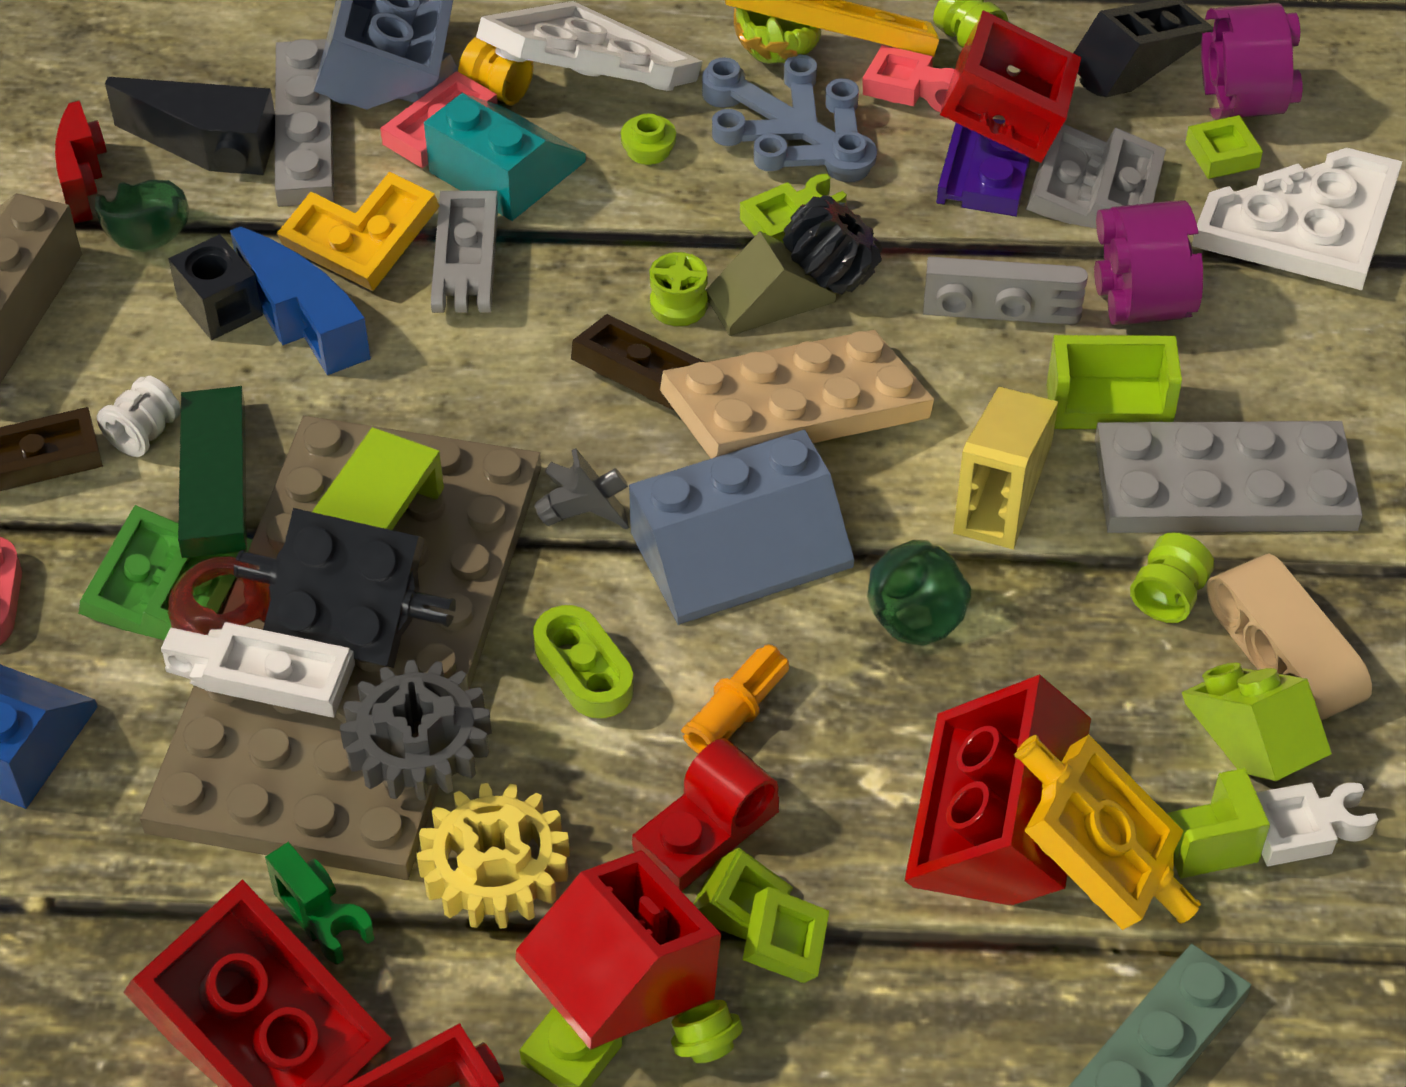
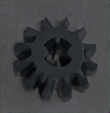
M823 195L820 198L813 196L806 205L802 204L790 217V223L784 228L785 236L782 240L785 248L792 253V261L798 263L804 269L805 275H810L816 279L820 287L826 288L828 286L834 293L842 295L846 291L853 292L860 284L864 285L875 273V267L882 261L880 253L883 249L880 241L873 236V229L865 225L860 215L850 211L845 203H837L830 196Z

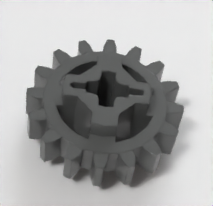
M408 660L405 666V674L395 676L385 666L380 669L381 684L374 686L371 683L361 681L357 685L360 702H345L343 708L346 723L340 725L343 748L346 750L349 768L352 772L363 771L365 786L369 789L386 781L390 798L397 799L405 787H414L418 800H426L428 786L438 784L448 794L454 791L452 782L454 774L459 773L462 776L473 778L476 775L474 757L483 758L489 754L487 735L492 734L490 712L489 709H485L482 689L478 687L468 690L467 674L462 670L453 674L449 679L445 678L442 662L435 661L428 673L418 672V667L414 660ZM416 721H419V735L418 737L414 738L412 736V734L415 733L414 723Z

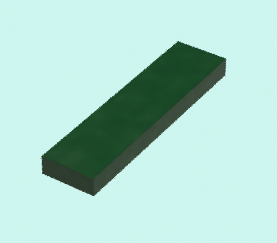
M242 386L181 392L178 542L182 558L247 550L245 401Z

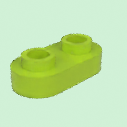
M574 605L556 606L540 615L533 629L535 654L573 708L591 718H608L625 710L633 698V671L627 659L596 618L586 609ZM564 644L574 645L571 649L559 648ZM600 688L608 690L604 692H594V690Z

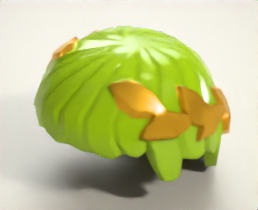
M734 8V28L739 41L750 55L762 63H784L790 57H796L799 54L806 55L815 48L821 38L822 31L820 28Z

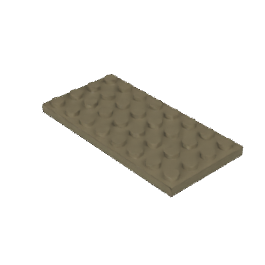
M303 415L248 552L277 558L285 543L293 508L313 511L372 427L439 450L444 490L438 499H432L417 493L393 528V531L425 539L417 571L419 592L455 599V612L432 606L429 608L432 611L452 615L454 618L449 627L413 618L401 637L394 668H387L395 676L405 674L407 661L414 660L418 667V672L428 673L435 661L442 662L444 677L447 679L461 670L467 674L469 690L541 471L540 452ZM243 563L242 565L243 567L251 569H260V566L251 565L247 563ZM237 578L217 629H222L224 623L228 622L263 630L271 600L270 584ZM354 659L355 666L334 718L206 691L205 688L193 686L141 814L140 821L144 834L268 855L289 842L305 862L315 858L324 866L409 880L420 846L419 832L421 828L426 827L439 785L433 784L428 786L426 800H418L414 787H405L402 794L397 799H393L389 796L386 781L369 789L365 786L363 771H351L340 733V725L346 723L343 706L346 701L360 702L357 685L361 681L371 683L374 686L381 684L380 669L385 667ZM416 721L414 723L415 733L412 734L414 738L418 737L419 735V721Z

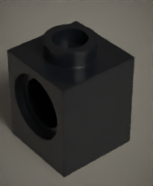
M220 234L168 258L178 301L211 341L263 316L255 274Z

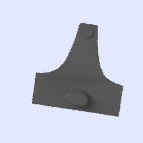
M576 448L571 450L574 461L572 467L567 468L550 462L545 472L559 488L546 494L534 505L539 518L544 524L550 526L563 519L592 512L618 524L624 529L629 528L626 511L614 496L627 488L628 484L616 468L599 477Z

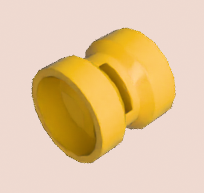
M474 37L462 53L458 72L496 93L497 101L510 106L518 103L525 95L531 83L534 70L533 61L516 62L502 58L495 53V46Z

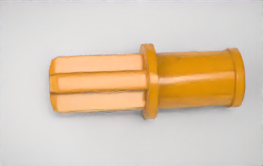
M768 644L763 648L757 649L730 679H720L714 686V695L710 698L711 700L681 729V732L684 733L683 739L688 746L699 754L713 741L721 738L729 739L744 722H753L760 714L759 703L789 671L788 659L780 653L777 647Z

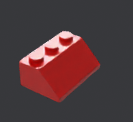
M1040 674L938 713L904 881L917 889L1010 906L1065 889L1067 882L1066 872L1051 857L1046 855L1040 846L1025 832L1041 801L1043 783L1014 754L1018 752L1017 749L1024 741L1033 735H1037L1039 740L1062 762L1069 747L1089 734L1091 717Z

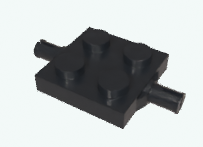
M293 508L285 543L276 559L241 550L236 557V561L260 566V569L256 570L234 565V576L236 578H245L270 584L271 600L263 630L347 647L353 651L354 659L394 668L401 637L413 618L449 627L454 616L432 611L429 608L432 606L454 612L456 609V600L453 598L448 599L419 592L417 571L425 542L424 538Z

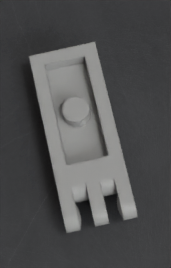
M440 191L431 290L432 313L445 312L446 296H455L456 313H468L469 296H477L479 313H491L498 222L497 191Z
M928 257L923 315L1076 324L1081 320L1082 304L1085 297L1084 288L1087 284L1088 274L1085 269L1078 266Z

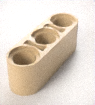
M1269 553L1215 575L1208 580L1207 595L1213 613L1257 670L1275 668L1278 674L1307 678L1321 721L1370 698L1372 682L1365 663L1276 556Z

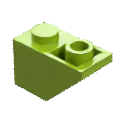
M1234 662L1207 670L1202 675L1204 682L1181 692L1185 705L1237 769L1245 768L1248 775L1278 781L1332 754L1307 678L1278 674L1275 668L1245 669L1242 668L1240 663Z

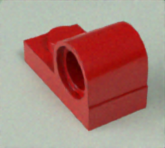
M717 739L707 745L690 764L684 778V794L632 835L633 851L643 850L682 891L710 869L718 859L727 855L779 813L778 783L729 739Z

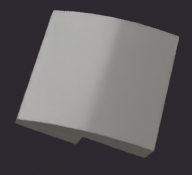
M1063 124L1042 163H1039L1026 210L1064 223L1096 229L1098 210L1110 209L1116 206L1153 203L1166 149L1116 127L1107 142Z

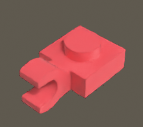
M881 45L862 78L863 95L913 107L918 98L922 97L934 110L941 113L955 69L933 68V56Z

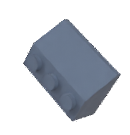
M336 0L314 92L328 96L338 103L351 104L367 110L435 86L440 74L453 0Z
M805 429L629 484L631 534L677 625L854 567V557L831 474Z

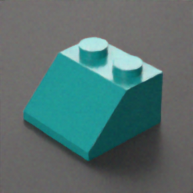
M461 93L424 121L429 172L460 191H497L498 213L511 221L516 219L586 162L585 152L504 106L468 94Z

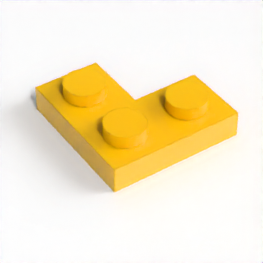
M388 172L356 213L316 193L310 192L277 232V235L285 247L373 292L440 206L435 193L394 173Z

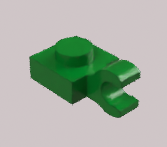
M289 842L265 856L274 895L312 941L318 939L321 951L329 961L338 965L344 960L341 944L335 938L342 931L353 930L358 932L367 944L375 940L371 918L363 908L354 904H336L331 901L330 897L336 894V888L331 877L318 860L312 858L305 862Z

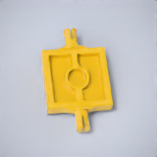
M1089 734L1069 747L1062 762L1039 740L1037 735L1029 737L1017 749L1018 752L1014 756L1043 783L1041 801L1025 832L1122 930L1143 919L1153 897L1180 924L1190 920L1198 912L1201 902L1174 877V851L1184 831Z

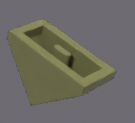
M761 231L706 289L708 302L729 336L835 303L836 293L828 286L826 288L820 287L816 279L810 275H805L804 269L798 263L792 261V253L785 248L784 243Z

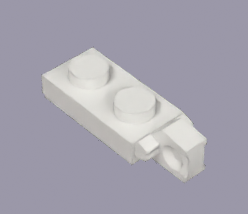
M228 622L224 623L222 629H211L208 635L170 627L161 647L166 672L191 680L190 684L202 689L205 688L206 691L332 718L335 717L355 666L354 653L350 648Z

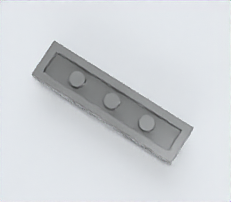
M299 39L290 42H276L275 194L278 207L300 205L310 192L334 202L333 100L328 96L314 92L326 39Z

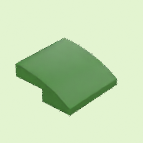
M134 505L82 596L78 614L125 631L165 640L170 627L207 635L237 579L234 576V565L242 566L243 562L236 561L239 552L182 558L178 542V523ZM247 538V552L252 543V539Z

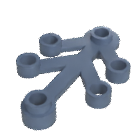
M799 54L785 61L784 82L791 89L792 107L745 80L743 69L740 68L738 62L731 58L722 57L714 59L703 71L702 96L707 103L715 107L726 108L741 102L769 119L745 120L741 112L733 109L720 110L712 117V138L716 143L723 146H734L741 142L755 141L754 164L759 169L777 171L783 167L825 165L828 174L832 178L842 182H856L869 174L877 159L875 143L869 137L857 131L855 110L858 107L859 87L854 81L840 78L832 80L826 86L825 105L830 112L834 113L835 132L817 122L813 86L816 84L817 63L812 57ZM803 139L811 145L787 147L786 140Z

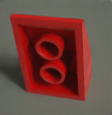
M243 879L140 971L123 991L162 1035L218 1087H341L353 1078L392 1039Z

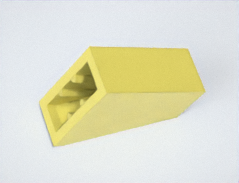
M998 386L966 441L962 452L953 534L1014 550L1052 444L1058 401Z

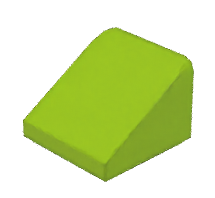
M738 847L714 863L693 904L715 928L746 940L755 894L767 887H771L790 895L793 887Z

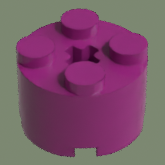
M1280 3L1210 8L1207 11L1205 20L1215 19L1213 32L1202 33L1201 65L1205 95L1216 94L1219 107L1209 108L1211 116L1215 120L1237 115L1243 118L1284 114L1290 103H1299L1301 101L1303 92L1302 76L1299 69H1293V47L1299 45L1301 33L1299 17L1296 12L1285 13Z
M1185 200L1116 206L1110 209L1098 210L1096 229L1098 240L1101 245H1104V260L1095 262L1094 279L1098 295H1108V313L1111 324L1130 325L1193 317L1192 313L1198 312L1202 300L1203 261L1202 253L1193 254L1191 243L1187 236L1199 234L1196 219L1189 203Z

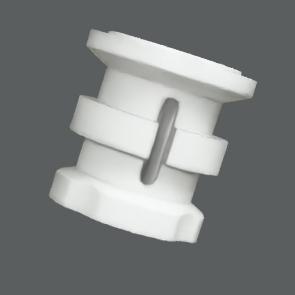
M153 376L139 377L133 383L131 390L123 392L115 400L114 406L107 405L98 411V426L106 439L119 451L129 456L140 457L148 451L150 446L149 440L156 439L164 431L165 423L173 422L181 412L180 403L173 395L171 389L159 379Z

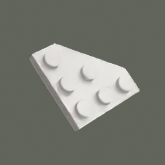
M574 1L482 16L476 38L495 46V53L507 60L516 62L530 60L571 68L587 76L606 75L642 82L650 87L664 91H671L675 86L696 82L703 62Z
M1344 148L1327 154L1325 163L1303 169L1299 164H1295L1261 175L1258 178L1257 185L1236 192L1230 186L1209 192L1197 223L1199 234H1194L1192 246L1362 290L1403 161Z

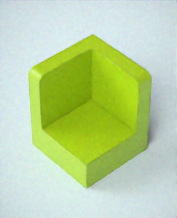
M1245 768L1218 774L1211 804L1167 813L1184 831L1174 851V865L1180 879L1259 862L1270 823Z

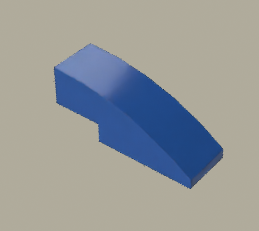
M243 227L230 230L234 251L255 274L262 312L282 346L305 338L327 375L371 359L365 317L349 296L325 272L300 254L271 238Z

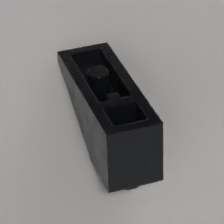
M1156 0L1101 10L1074 51V54L1082 57L1078 70L1079 81L1085 89L1100 97L1107 98L1132 92L1201 44L1202 33L1213 32L1214 27L1181 0Z
M107 77L105 86L115 126L208 171L264 175L275 141V111L271 88Z

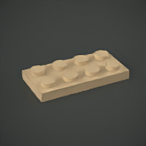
M876 330L858 331L849 335L813 342L807 341L798 345L762 352H750L746 355L710 362H698L690 366L664 370L660 387L662 394L711 459L804 429L812 443L929 419L934 403V398Z

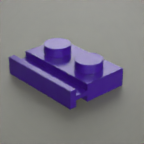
M993 119L998 124L1005 122V120ZM955 123L938 184L936 203L945 205L946 199L962 201L961 208L1017 217L1031 158Z

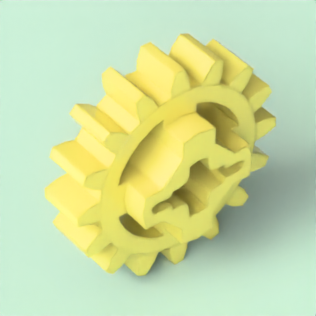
M488 783L480 785L479 798L470 800L460 790L453 793L456 809L450 812L447 809L436 806L432 810L434 828H421L419 832L421 852L417 853L420 877L424 878L427 897L429 900L442 898L444 915L448 918L457 915L462 909L468 910L470 927L474 928L481 924L485 915H495L496 923L500 929L507 928L509 913L516 910L528 921L535 918L533 901L538 898L543 902L553 904L556 900L555 882L567 881L568 878L567 857L570 856L568 832H562L560 813L558 810L544 813L542 795L538 793L531 795L524 802L518 800L517 785L511 783L505 789L502 796H493L492 789ZM532 838L540 849L537 860L531 857L529 842ZM451 850L457 853L458 868L455 871L448 864Z

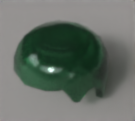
M147 180L135 185L121 182L118 185L116 197L111 202L107 201L104 195L97 194L95 197V212L104 232L117 245L129 251L144 253L166 245L180 233L188 221L190 209L185 193L170 180Z
M910 540L889 549L871 568L867 591L869 606L880 624L897 641L917 646H926L947 638L964 620L972 598V589L961 573L955 559L939 544H932L928 540Z

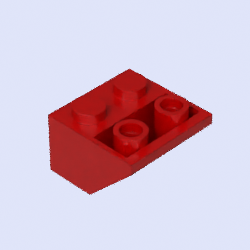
M639 850L581 871L518 946L515 961L591 1050L714 1000L721 933L643 850Z

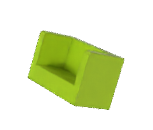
M1053 336L1046 386L1048 399L1058 401L1054 429H1097V423L1174 422L1182 384L1176 336Z
M372 427L312 512L393 530L417 493L432 499H438L444 490L440 451Z

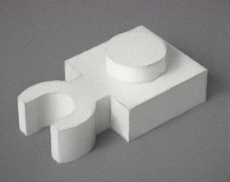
M1312 782L1256 792L1270 823L1261 853L1267 867L1330 855L1337 843V837L1351 842L1369 838L1373 834L1378 822L1376 814L1356 816L1345 809L1359 805L1365 791L1362 784H1341L1333 790L1330 797L1319 798Z

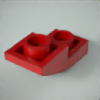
M80 100L68 104L62 115L55 141L56 170L65 204L70 206L74 224L93 219L88 196L98 194L94 179L102 178V173L97 155L107 153L98 120L87 122Z

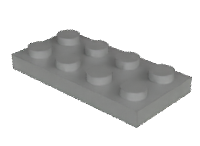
M1342 421L1097 423L1095 444L1107 533L1358 531L1362 510Z

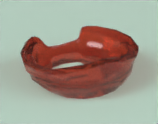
M231 556L214 557L199 562L181 575L170 593L168 616L171 626L180 630L208 635L211 629H222L225 622L244 626L258 619L265 623L271 600L270 584L239 578L244 584L245 602L233 611L216 614L213 610L203 607L195 601L193 597L194 588L218 576L234 575V565L258 569L254 565L236 561V558Z

